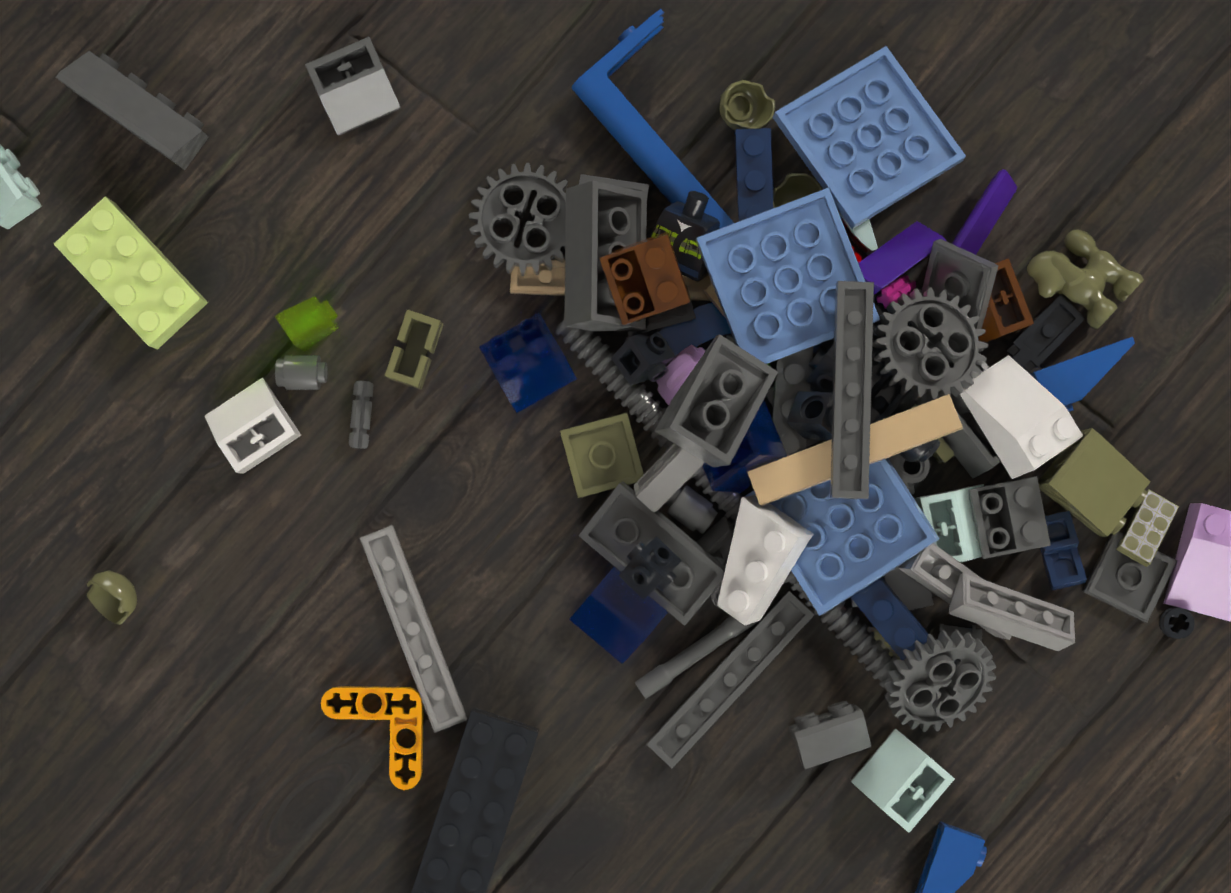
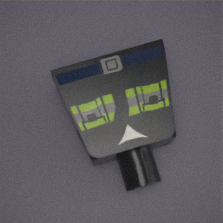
M690 191L685 204L677 201L664 209L649 238L668 232L682 275L699 282L709 274L695 239L718 230L720 222L717 218L704 213L709 200L708 196L701 192Z

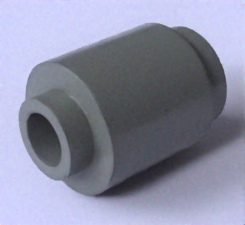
M286 355L284 359L276 360L275 380L278 387H285L286 390H320L321 384L327 383V363L321 362L320 355Z
M688 485L683 490L679 488L665 502L670 507L666 513L692 532L697 530L703 534L718 514V511L712 508L713 503Z

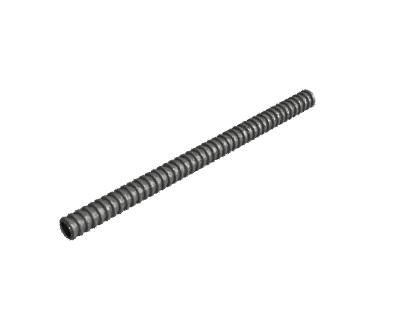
M563 320L556 327V335L561 334L564 337L562 341L564 343L569 342L571 345L570 350H576L579 353L577 357L579 359L583 358L586 361L584 365L593 368L592 374H598L601 377L599 381L601 383L605 382L608 385L606 389L615 392V399L620 398L623 401L621 405L623 407L628 406L630 409L628 413L630 415L635 414L637 416L636 421L638 423L642 422L645 425L643 429L652 432L650 437L652 439L657 438L660 441L658 445L660 447L664 446L668 450L674 443L655 432L667 408L662 409L660 407L661 401L659 399L655 401L652 398L654 394L651 391L648 393L645 390L646 385L644 383L641 385L639 383L634 385L628 383L611 359L615 352L611 353L608 350L610 346L601 343V336L596 337L593 334L595 331L566 327ZM704 463L689 479L693 477L696 480L695 485L697 487L701 486L704 489L702 491L704 495L707 493L710 495L709 501L711 503L716 502L718 504L717 509L719 511L723 510L725 512L724 517L727 519L730 517L733 520L732 524L735 526L743 497L740 493L742 489L740 487L736 489L733 486L735 482L732 479L728 480L726 478L727 473L725 471L721 473L718 469L719 467H712ZM790 571L784 582H790L792 584L791 590H797L799 592L798 597L800 599L805 598V605L814 608L796 577ZM845 601L825 614L820 615V621L828 623L827 629L829 631L834 630L836 632L835 637L843 640L842 645L851 648L850 654H856L859 663L864 662V669L873 672L872 677L880 680L879 685L881 687H884L885 683L891 681L887 672L898 670L894 664V660H897V657L889 655L890 650L887 647L883 648L881 646L882 641L880 639H874L875 633L866 630L868 626L865 623L861 624L859 622L860 617L858 615L853 616L851 614L853 610L851 607L846 608L844 606ZM814 608L813 613L817 615L818 613Z

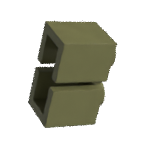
M407 310L397 338L399 342L407 346L405 351L394 346L385 377L422 390L432 361L426 357L427 352L434 354L444 324L440 320Z

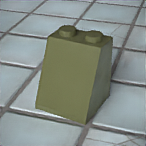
M1093 428L1080 430L1083 437L1058 454L1039 478V489L1065 510L1070 511V514L1098 536L1108 537L1110 533L1115 535L1126 523L1127 519L1124 518V515L1131 506L1134 508L1138 507L1147 496L1148 492L1145 488L1149 485L1150 481Z

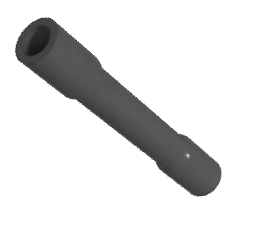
M729 616L717 628L666 663L658 665L635 681L636 686L645 699L649 698L671 683L673 678L759 621L745 626L734 617Z

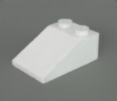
M1009 355L983 371L978 377L972 378L974 384L968 389L963 387V393L960 394L1012 479L1037 469L1083 437L1066 407Z

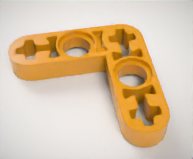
M338 686L324 693L321 699V709L329 718L390 720V780L398 789L408 790L415 787L422 776L423 702L419 691L410 687ZM352 692L358 693L355 703L358 713H352L353 706L347 705L341 707L340 712H335V707L328 704V700L333 699L335 693H339L342 700H352ZM369 693L377 694L381 698L382 706L376 713H370L363 707V698ZM386 693H393L391 701L402 700L404 694H410V700L416 701V706L410 708L409 713H405L402 706H392L393 714H388L386 711L389 701ZM407 728L415 733L416 743L411 748H403L398 744L397 733L401 729ZM396 753L403 755L416 753V759L409 758V770L415 771V776H411L408 783L403 782L402 776H397L396 771L403 768V757L396 759Z

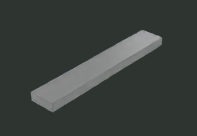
M391 525L360 537L434 733L466 721L468 718L394 526Z

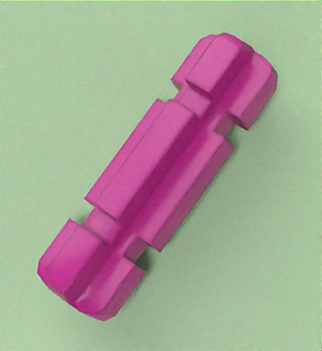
M908 275L900 276L881 290L882 294L877 296V303H883L885 309L892 301L898 303L899 296L903 293L909 296L911 290L916 287L915 280H910Z

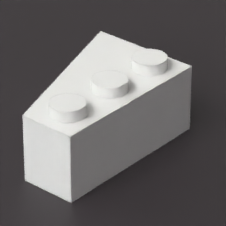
M756 495L742 497L717 606L745 626L760 621L813 536V533L772 504L768 503L760 506Z

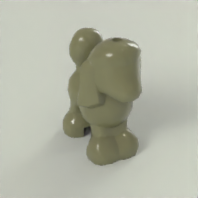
M1072 230L1065 237V247L1072 254L1085 257L1087 260L1085 268H1078L1073 265L1063 253L1044 251L1031 259L1026 271L1038 284V291L1041 296L1048 298L1058 293L1068 297L1075 303L1083 305L1088 310V324L1091 328L1098 330L1118 308L1113 301L1103 295L1106 282L1113 285L1115 297L1119 301L1124 302L1143 282L1144 278L1138 272L1122 267L1110 253L1099 250L1093 237L1087 232Z

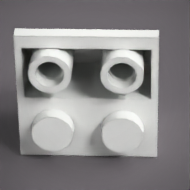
M264 378L259 379L205 415L216 443L236 473H246L301 436Z

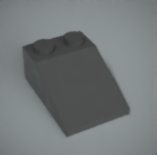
M720 334L716 335L671 400L655 432L712 467L730 465L778 371Z

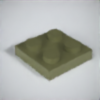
M627 413L560 431L578 498L614 489L623 481L627 485L636 483L644 475Z

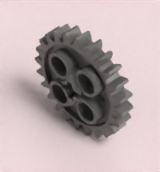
M526 163L523 172H519L516 165L512 164L511 174L506 175L501 168L498 169L500 179L495 181L488 176L486 179L490 188L488 190L482 187L477 188L482 200L476 199L471 201L472 207L479 210V212L469 214L470 221L478 223L470 228L471 235H481L474 242L476 248L487 246L482 254L483 258L487 259L494 255L493 264L495 268H498L505 262L508 274L513 271L515 266L519 267L521 276H525L527 267H532L534 273L539 275V265L544 264L547 269L552 270L551 259L555 258L562 263L564 262V256L561 251L562 249L565 250L566 193L564 191L568 186L567 180L556 184L557 172L553 171L546 177L544 176L543 165H540L536 173L531 172L529 163ZM532 191H535L537 195L530 209L531 221L526 222L520 247L515 248L514 243L521 229L519 218H524L530 194ZM510 192H519L524 196L522 202L517 205L508 204L505 201V197ZM543 202H551L557 207L556 211L548 216L542 215L537 209ZM500 224H508L513 228V231L508 237L501 238L495 235V228ZM533 234H541L546 238V242L542 247L533 248L528 245V238Z
M931 287L923 293V296L918 288L910 293V298L903 293L898 297V303L892 301L886 307L889 313L883 312L879 316V321L883 325H878L873 330L876 335L882 337L872 343V347L882 349V352L874 360L879 362L885 361L886 364L880 371V374L891 372L893 377L889 385L892 386L900 382L902 384L900 394L903 395L911 389L913 390V399L915 401L920 399L924 393L927 402L935 400L937 395L939 398L948 394L957 397L963 393V387L968 389L974 384L971 377L976 378L982 373L981 369L976 365H981L987 360L985 356L978 353L988 347L987 343L978 341V338L986 332L985 329H975L974 324L980 319L979 316L969 318L967 313L971 306L966 305L960 309L958 307L959 296L954 297L951 301L946 300V290H942L937 297L934 296ZM924 314L934 320L935 327H930L924 322ZM900 338H905L910 342L911 351L901 346ZM948 340H953L958 344L959 353L954 352L949 347ZM929 341L934 345L931 349L926 345ZM925 363H930L935 367L936 376H932L926 371Z
M945 630L940 633L939 639L936 640L931 634H928L927 643L923 645L916 640V649L913 652L904 649L903 653L906 658L904 660H894L898 670L887 672L891 681L884 684L888 692L884 695L889 703L888 706L902 725L908 723L912 730L919 725L922 731L926 732L932 724L934 729L939 731L944 722L951 728L955 718L958 717L961 721H965L964 713L966 711L976 713L977 709L974 706L976 702H986L982 693L993 690L989 682L996 679V675L992 671L996 668V665L992 660V654L979 638L974 639L969 632L962 636L958 630H955L951 637H949Z

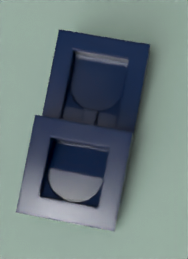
M1070 511L1045 516L1051 546L1041 547L1040 550L1051 591L1085 583L1087 578L1077 546L1079 541Z

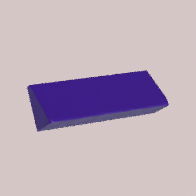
M999 170L994 175L951 244L975 255L977 254L1017 190L1015 182L1006 170Z
M914 222L858 263L865 282H874L875 295L931 254L933 241L938 239L946 241V239L920 222Z

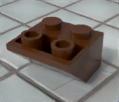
M668 232L633 243L599 258L622 325L690 303V296Z
M1009 258L995 263L999 266L982 329H985L986 332L978 338V341L986 343L1034 324Z

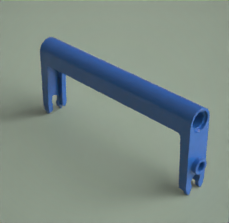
M660 9L638 28L631 26L626 29L618 38L620 43L580 76L571 89L671 204L677 201L685 204L690 191L701 192L709 198L704 213L717 218L720 222L719 229L734 224V222L609 79L613 73L664 28L662 26L664 23V18L662 17L664 12Z

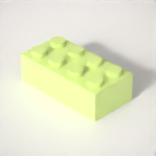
M107 197L99 201L54 243L61 253L142 340L152 348L159 349L208 303L120 207Z

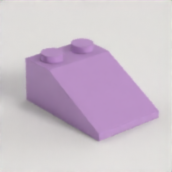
M1190 503L1175 558L1177 563L1171 573L1164 604L1231 622V511L1203 503Z

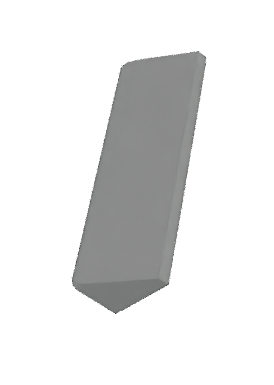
M674 443L634 484L636 497L651 511H658L705 462Z
M934 543L898 566L900 570L948 604L951 603L960 574L966 573L982 579ZM978 624L995 637L1010 640L1012 636Z
M966 573L960 574L949 607L950 615L1055 651H1060L1075 643L1073 611Z

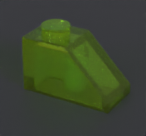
M315 296L274 316L292 343L303 351L308 350L339 328L334 321L339 317L328 300L321 303Z

